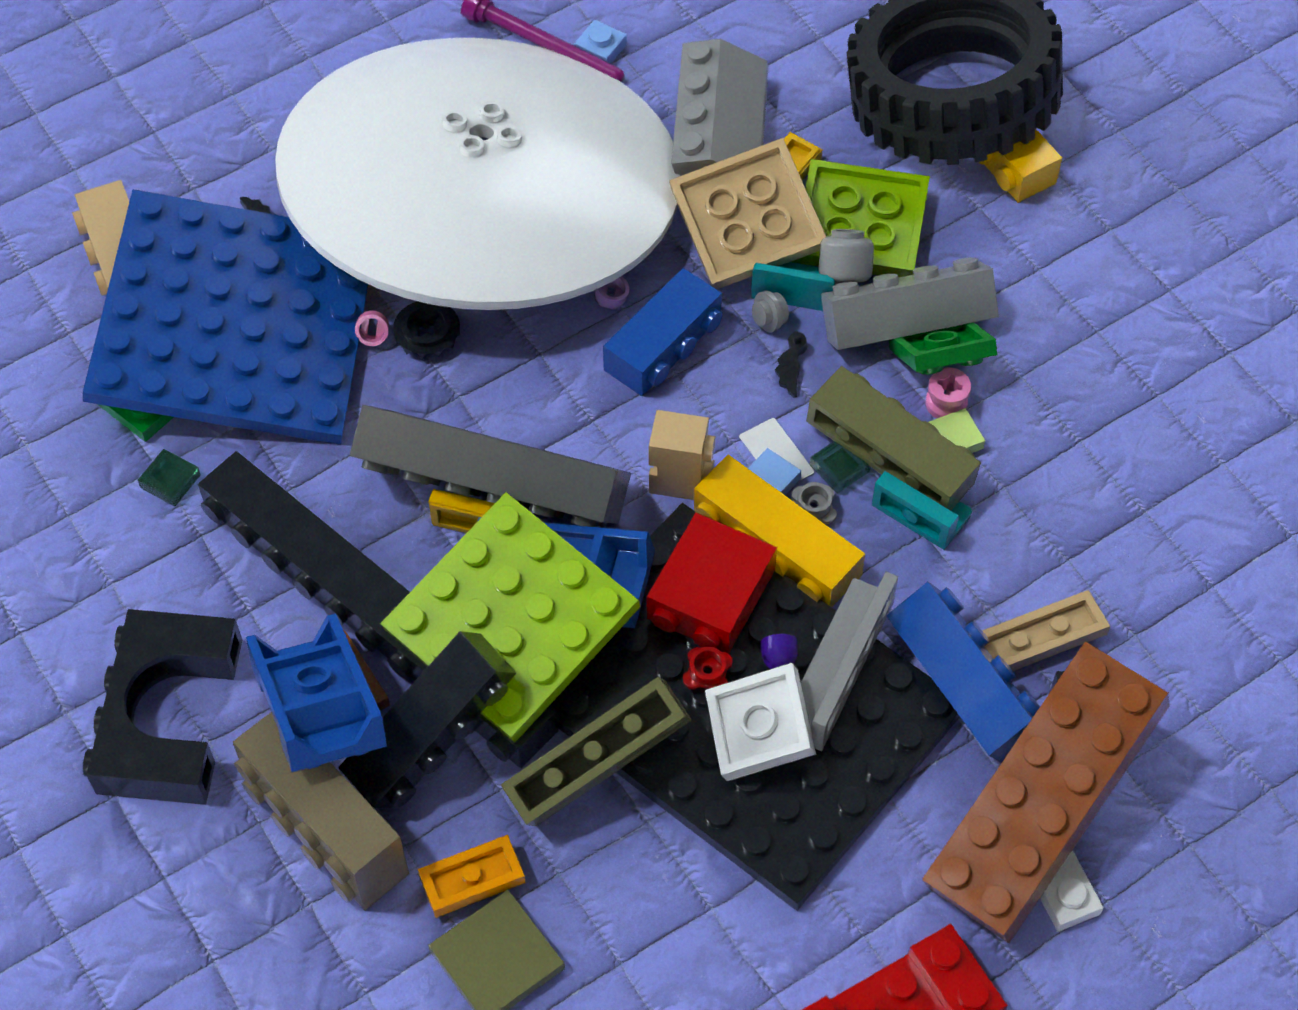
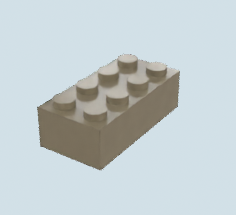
M272 712L232 742L238 756V760L234 765L245 779L242 782V786L256 804L260 805L265 801L274 811L271 814V818L277 827L287 837L294 833L304 845L300 849L304 856L317 870L324 866L333 875L334 878L330 882L347 903L355 899L364 910H367L409 875L400 836L331 762L322 764L317 768L291 772Z

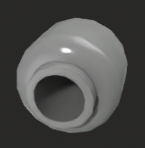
M832 229L831 236L825 237L820 243L819 274L833 278L836 281L835 285L844 282H865L869 280L873 273L874 243L872 240L864 237L865 231Z

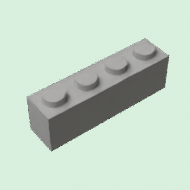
M974 257L953 261V267L939 270L938 266L918 267L913 270V275L899 278L897 274L879 275L873 278V283L858 286L857 282L839 283L833 286V291L821 293L827 340L837 350L999 317L993 268Z

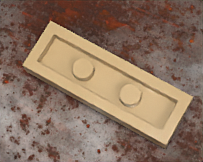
M1086 590L982 631L990 641L985 648L993 659L999 655L1015 671L1082 645L1085 641L1090 642L1108 634L1110 624L1090 591Z

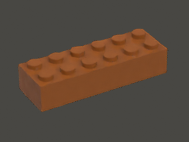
M1085 641L922 878L926 886L1009 944L1169 708V693Z

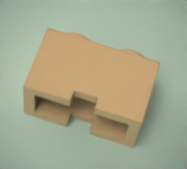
M656 410L649 442V465L654 466L653 468L650 467L649 493L694 500V488L714 469L715 460L712 459L716 436L708 435L709 417Z

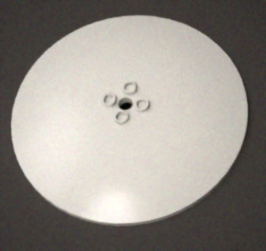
M444 38L398 45L374 52L335 70L310 89L293 108L283 125L275 159L277 187L282 204L290 220L303 238L332 264L360 281L406 299L431 305L475 310L520 309L556 303L592 292L629 272L654 250L669 229L678 206L670 188L669 180L681 176L674 172L671 164L673 141L668 130L649 105L629 87L586 64L549 49L520 42L486 38Z

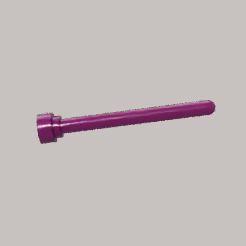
M463 0L461 15L475 23L490 21L543 48L586 64L620 82L624 79L622 69L495 7L494 2L491 0Z

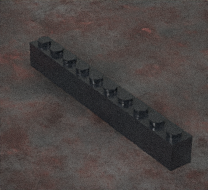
M235 451L198 483L203 499L201 508L215 523L223 521L231 528V533L245 548L253 546L261 553L263 561L272 571L277 574L283 571L287 574L301 595L309 600L313 597L324 605L323 609L327 615L336 614L341 626L346 623L355 631L356 638L366 649L371 652L377 649L387 657L389 666L397 675L403 679L410 676L416 681L424 672L427 666L384 630L380 624L410 593L409 590L239 452ZM549 705L515 743L481 713L476 718L477 725L470 734L476 731L487 740L488 748L497 758L504 762L509 759L521 769L559 731L557 711Z

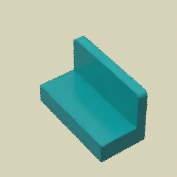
M793 262L781 266L755 263L752 271L751 298L755 299L756 295L763 291L778 292L784 297L787 305L823 311L821 293L833 291L836 281L827 275L819 274V267Z
M886 471L875 482L872 506L943 550L947 548L971 517L972 509L959 501L950 511Z

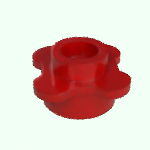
M696 647L689 651V670L683 675V683L687 688L692 690L698 687L710 689L728 683L726 673L732 667L733 660L727 652H721L714 647ZM711 668L712 672L707 674L703 670Z

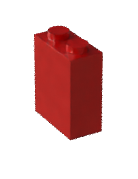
M695 513L647 595V619L651 620L655 626L663 631H676L692 638L700 647H714L721 652L729 654L775 571L777 547L699 513Z

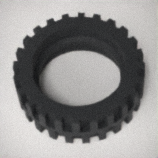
M888 0V3L885 5L877 3L869 9V19L861 17L855 24V34L851 33L847 42L848 51L846 53L854 119L856 122H860V130L866 137L874 135V144L883 150L889 146L893 147L895 156L906 159L909 155L919 156L920 163L932 164L933 159L947 160V165H959V159L974 158L975 163L986 161L987 154L997 151L1003 156L1013 151V144L1020 141L1026 145L1034 140L1036 128L1043 131L1046 130L1051 124V114L1056 115L1061 107V97L1063 96L1061 25L1056 24V15L1052 9L1044 10V1ZM951 52L989 54L1015 65L1012 69L995 79L963 88L940 89L923 87L904 81L896 76L903 69L917 61Z

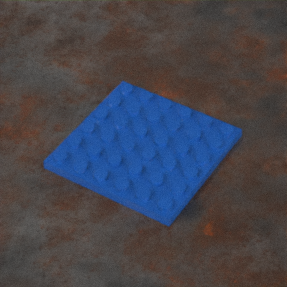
M132 189L82 392L83 402L341 445L359 338L355 334V325L359 316L364 313L369 284L356 279L336 267L318 253L303 238L289 217Z

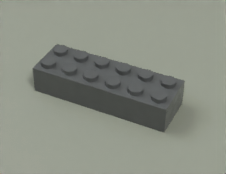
M363 404L349 455L363 459L361 468L394 475H399L400 469L405 470L403 479L439 486L441 480L446 481L444 490L467 496L474 495L480 497L481 492L485 491L488 492L486 501L496 503L507 492L521 505L523 502L530 503L529 511L531 513L551 518H563L564 513L573 515L571 519L573 524L605 528L606 523H619L631 477V472Z

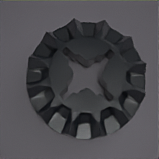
M419 301L411 303L403 308L395 318L393 331L396 344H400L403 347L406 355L413 352L423 359L426 354L435 353L440 357L444 349L454 348L455 339L457 336H460L458 315L451 307L431 305ZM434 326L435 334L432 335L427 332L420 336V327L428 329Z

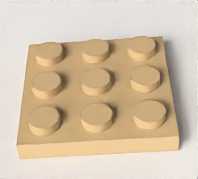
M784 138L669 180L670 188L710 285L715 289H720L752 277L755 263L781 266L820 251L821 241L826 237Z

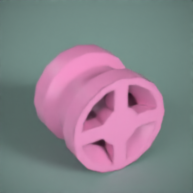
M950 367L943 368L941 372L932 374L929 379L925 403L928 412L934 418H940L961 409H967L968 397L971 391L969 377L963 371Z

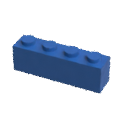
M927 581L887 614L886 617L986 753L1002 763L1040 706L1026 690L1020 694L1011 681L1016 678L1015 673L999 655L993 659L985 648L990 643L988 637L975 622L971 621L969 624L965 622L959 614L964 609V606L954 593L947 587L941 591Z

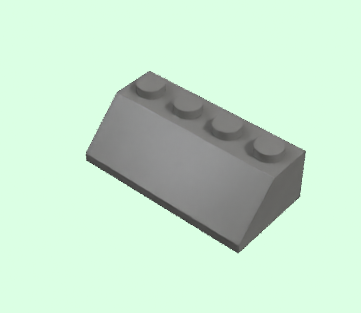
M722 39L683 43L671 161L676 174L682 176L763 145L769 68L767 60Z

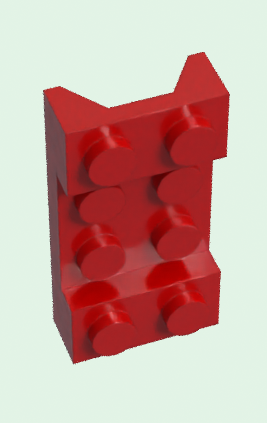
M950 923L912 945L909 953L835 997L829 999L826 995L802 1010H1006L1007 1004Z

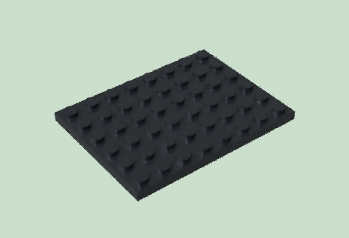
M682 502L650 535L655 548V555L636 628L621 627L550 706L557 711L558 729L571 737L657 677L665 680L692 720L616 773L798 911L957 722L960 716L930 676L876 639L822 751L815 749V755L727 781L720 772L705 694L707 688L698 687L692 690L683 683V675L689 670L688 653L691 649L700 646L692 638L676 631H663L655 626L651 620L647 619V595L696 513ZM774 571L729 653L733 664L726 673L728 683L770 670L764 664L761 656V640L773 634H789L797 638L798 656L794 666L798 669L801 682L836 610L822 600L816 602L797 588L798 583L788 576L784 575L782 577ZM705 668L703 671L709 674L712 672V669Z

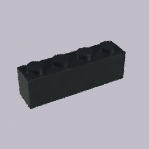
M459 631L383 716L387 746L371 750L364 755L347 757L338 768L373 808H399L415 795V786L425 774L434 772L444 763L447 758L445 752L456 740L465 738L474 730L477 725L476 718L487 706L497 703L508 691L507 683L516 675V672L482 634Z

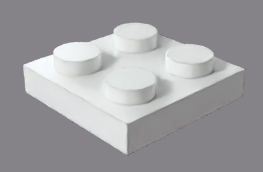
M793 663L705 690L720 772L727 781L816 754L798 669Z

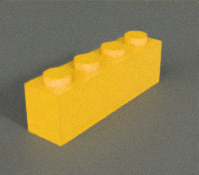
M729 454L694 488V511L777 547L775 571L782 577L786 575L798 583L797 588L816 602L822 600L830 607H833L846 593L853 577L859 579L863 575L865 553Z

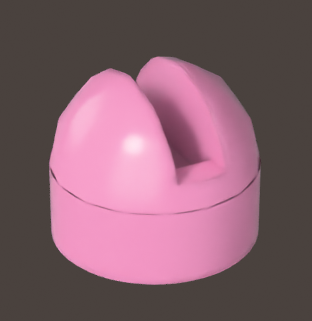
M367 311L357 319L355 334L364 345L378 346L388 336L389 322L382 313ZM370 318L378 320L375 336L368 335Z

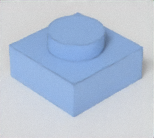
M594 20L574 43V46L611 64L626 47L627 34Z

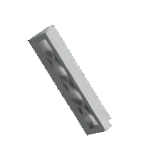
M885 572L878 587L853 577L801 681L815 749L823 750L887 618L886 615L889 614L892 608L898 582V576Z

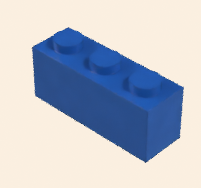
M682 268L603 345L604 371L641 396L653 385L659 386L668 376L670 368L679 359H686L694 350L696 342L706 332L712 333L718 327L723 317L721 312L722 293L685 268Z

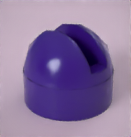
M773 634L764 637L761 640V656L764 664L769 669L790 663L794 664L798 656L797 638L789 634Z

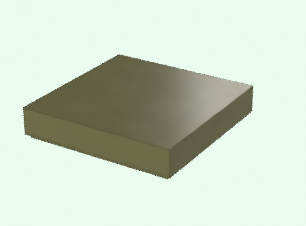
M509 890L503 892L428 945L430 953L472 1010H509L565 970V963Z

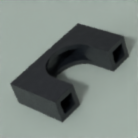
M128 609L124 626L119 625L115 634L114 646L117 654L114 666L109 665L105 673L104 689L106 697L103 707L99 706L95 712L93 727L96 737L93 749L88 748L83 759V774L88 778L95 794L206 805L215 767V760L208 742L150 736L134 726V714L142 696L155 684L165 679L176 676H197L234 680L243 641L235 618Z

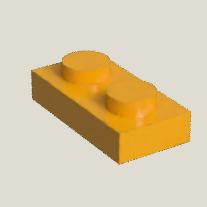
M508 834L418 869L420 880L435 918L526 883L525 875Z

